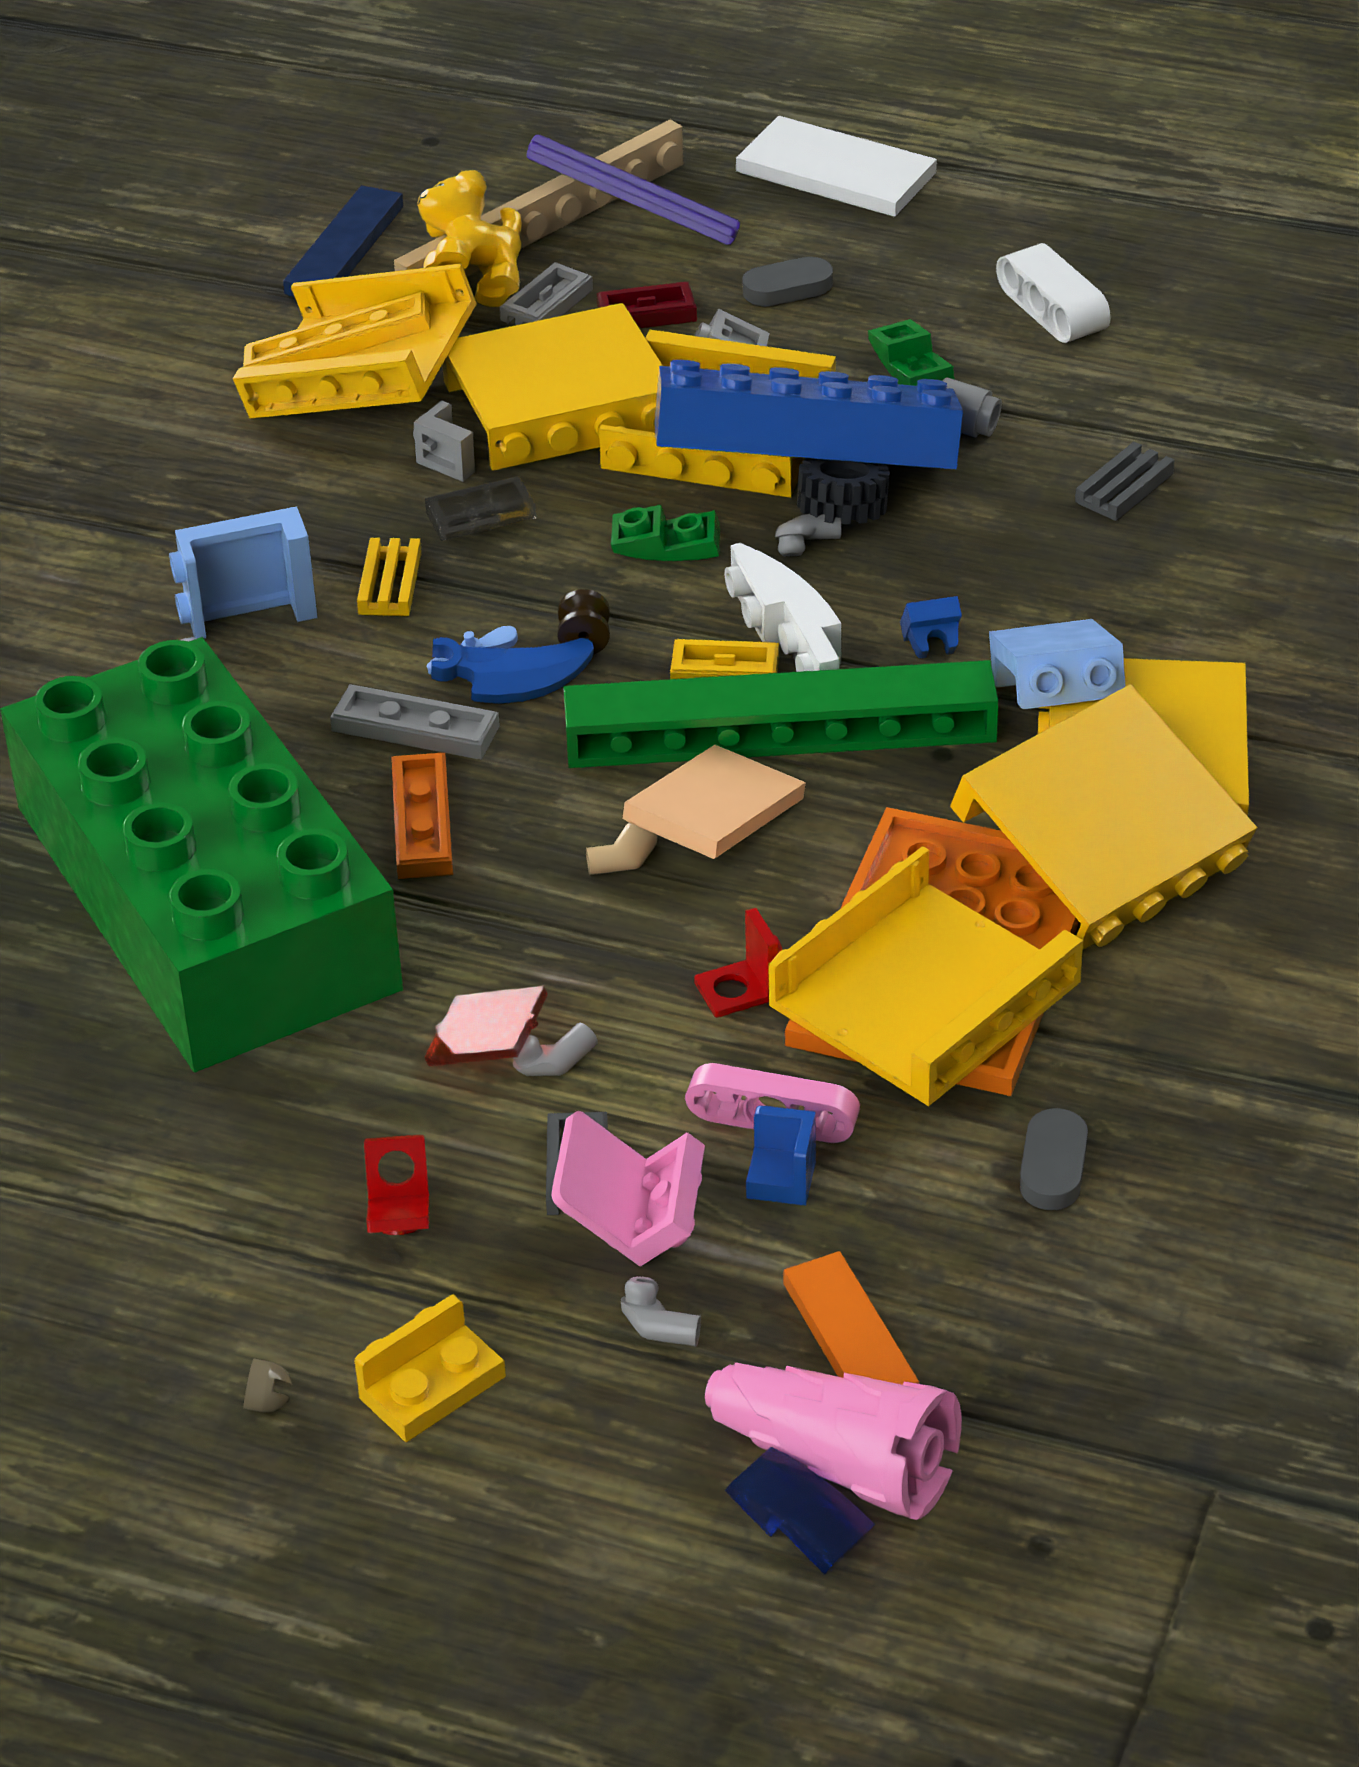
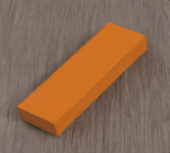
M445 753L391 757L398 879L453 875Z
M840 1251L783 1270V1284L838 1377L843 1378L845 1372L903 1385L904 1381L919 1384V1380Z

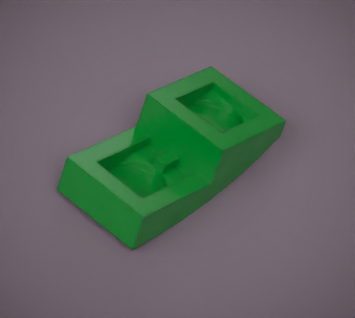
M909 319L868 330V338L873 349L890 375L898 379V384L917 386V382L920 379L943 381L946 377L954 379L953 366L933 352L931 333L913 320Z

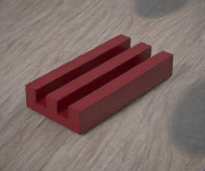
M687 281L596 293L597 308L623 303L639 328L697 322V307L689 282Z

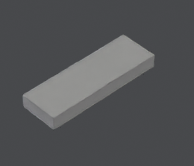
M352 684L348 686L330 717L332 731L480 760H482L500 727L499 712Z

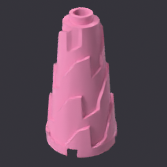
M735 1362V1365L730 1364L723 1368V1370H716L711 1375L705 1391V1403L711 1408L715 1421L751 1438L755 1445L764 1450L808 1466L807 1472L852 1490L859 1498L866 1502L914 1520L921 1519L932 1510L950 1479L953 1470L939 1466L943 1449L957 1454L959 1450L962 1419L960 1403L954 1393L935 1386L905 1381L903 1385L845 1372L842 1378L786 1366L785 1370L767 1366L761 1368Z

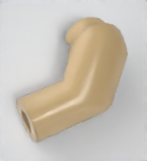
M627 823L614 844L586 848L589 875L640 868L654 849L658 835L634 824Z

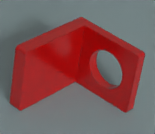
M757 908L745 911L746 960L694 976V983L715 1018L769 1002V963L783 949L779 939L771 932ZM726 980H736L742 982L747 987L744 994L734 998L720 996L714 989L719 983Z
M408 1135L365 1139L364 1153L368 1190L367 1233L382 1232L387 1235H405L413 1233L418 1229H428L430 1199L425 1136ZM402 1151L411 1157L414 1162V1172L409 1179L401 1183H392L381 1176L378 1164L386 1153Z

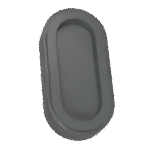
M802 257L755 267L743 275V297L756 306L769 307L820 296L832 288L833 268L828 261L818 257Z
M1060 1108L1043 1110L1034 1115L1028 1123L1020 1171V1192L1029 1204L1040 1209L1059 1210L1073 1204L1080 1195L1087 1150L1088 1128L1085 1121L1078 1114L1070 1110Z

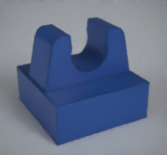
M958 596L906 604L900 620L903 640L910 641L918 658L927 657L929 652L927 639L931 637H937L943 641L946 655L955 652L958 645V624L962 617Z

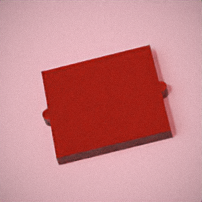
M538 986L455 996L443 1022L435 1026L437 1034L424 1057L428 1066L518 1057L531 1029H535L539 1025L537 1017L548 996L545 987Z

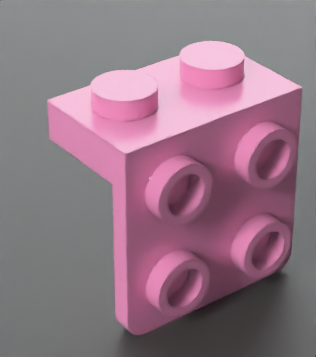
M576 1111L567 1117L565 1121L551 1193L553 1202L565 1214L574 1218L607 1242L612 1248L618 1250L641 1267L669 1248L679 1247L691 1235L695 1225L693 1217L697 1192L702 1181L701 1167L705 1145L687 1132L646 1159L585 1113Z

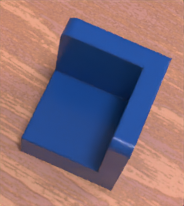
M759 1105L756 1107L754 1114V1150L746 1180V1198L806 1206L816 1163V1112Z

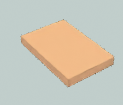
M713 745L625 801L623 819L715 859L804 798L806 782L720 746Z

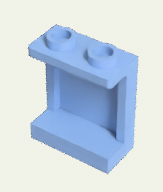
M297 506L175 530L178 551L169 553V559L175 583H182L183 593L175 594L176 606L181 624L190 623L195 638L203 637L206 639L205 621L291 604L297 622L317 618L309 538Z
M1093 619L989 632L991 665L995 686L1016 685L1017 703L1022 709L1102 700L1125 687L1123 644Z

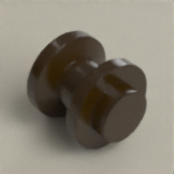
M579 589L566 594L561 599L558 605V619L560 623L557 634L560 644L579 638L589 639L593 642V654L600 652L606 647L610 638V628L608 625L610 607L605 597L593 590Z

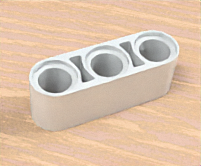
M1044 243L1037 244L998 259L996 271L1003 291L1058 341L1067 343L1107 329L1110 325V308L1105 296L1048 245Z

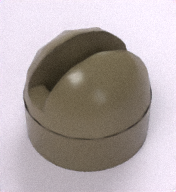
M253 1358L243 1409L258 1412H273L281 1409L289 1401L290 1397L274 1392L275 1385L292 1386L289 1373L281 1365Z

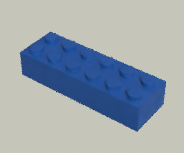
M672 360L670 366H659L654 421L656 446L957 469L963 409L954 389L947 388V383L944 381L920 379L917 382V386L900 385L897 378L884 375L869 376L868 382L849 381L847 374L833 371L820 372L819 378L799 377L798 370L782 367L770 368L769 374L749 373L750 368L741 364H721L720 370L700 369V363L691 360Z

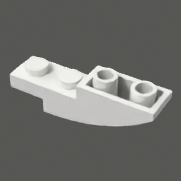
M744 544L731 545V567L725 568V582L732 598L738 597L741 602L742 614L747 627H754L762 642L780 643L784 654H791L793 656L797 672L839 669V664H841V622L829 604L803 578L782 563Z

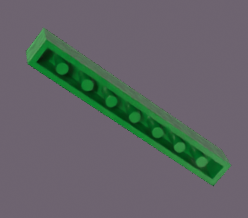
M991 660L563 686L568 768L690 761L713 745L720 746L747 758L997 742L998 697Z

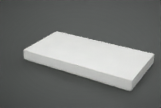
M778 116L736 157V171L739 173L890 216H896L935 175L937 159L782 116Z

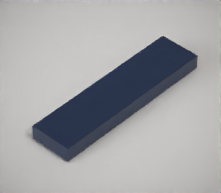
M361 185L283 280L284 294L295 297L291 289L293 283L348 277L404 207L403 194Z

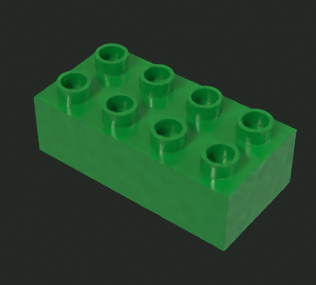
M203 637L189 642L167 640L156 643L144 650L138 660L87 678L82 676H65L51 680L38 690L36 696L0 708L19 810L194 1073L403 991L392 887Z

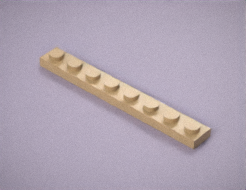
M668 120L595 158L651 182L683 165L682 126L672 120ZM562 174L481 215L480 218L489 224L503 226L500 210L508 207L515 209L521 214L522 227L519 237L522 249L618 198ZM442 235L395 259V271L423 268L424 261L429 252L436 250L439 242L447 237V235ZM469 263L468 267L464 269L466 277L479 271L480 268L478 265Z

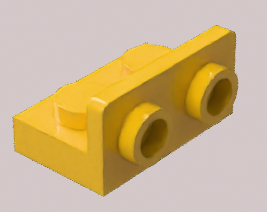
M450 1295L436 1305L423 1309L413 1320L385 1338L373 1341L355 1358L359 1399L405 1442L416 1437L506 1377L504 1359L465 1325L463 1302L455 1295Z

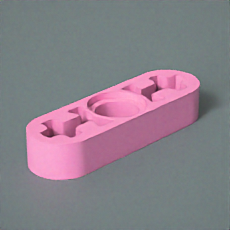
M716 1063L704 1064L695 1070L685 1095L688 1108L699 1118L710 1122L754 1129L756 1107L759 1105L766 1106L759 1100V1097L775 1098L781 1101L788 1109L799 1110L800 1106H804L805 1111L816 1112V1140L828 1143H838L847 1140L853 1133L860 1111V1103L857 1097L843 1086ZM746 1096V1099L742 1100L741 1097Z

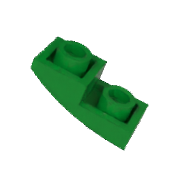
M661 505L646 508L635 507L622 513L613 514L611 547L613 553L645 560L688 561L719 557L720 524L715 510L699 514L687 513L678 518L666 520Z

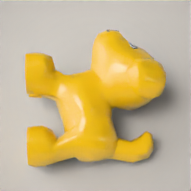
M476 170L461 171L457 176L447 178L438 182L433 188L421 192L418 198V209L422 219L426 222V229L431 237L447 235V237L439 242L436 250L429 252L424 261L423 268L462 264L464 269H466L469 263L478 265L483 277L477 283L476 301L485 306L500 307L509 296L516 293L520 288L516 261L521 249L519 237L522 227L521 214L515 209L508 207L500 210L503 226L492 225L482 221L480 217L485 206L484 194L487 189L484 177Z

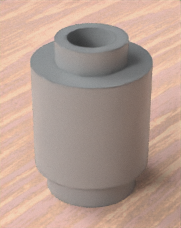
M946 377L943 381L947 383V388L954 389L963 409L961 433L977 438L978 434L990 437L1000 417L1002 400L993 397L990 390Z

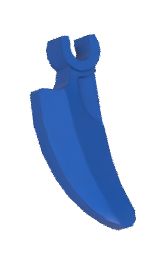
M440 637L433 639L432 657L447 658L449 660L432 661L431 679L446 682L460 677L468 680L473 685L471 700L475 702L496 704L523 702L545 696L576 678L591 661L594 646L593 642L589 639L579 638L557 645L542 647L485 648L463 646L450 638Z

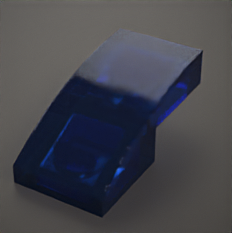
M773 1447L765 1451L725 1489V1492L770 1537L780 1529L824 1575L865 1538L875 1525L858 1507L822 1477Z

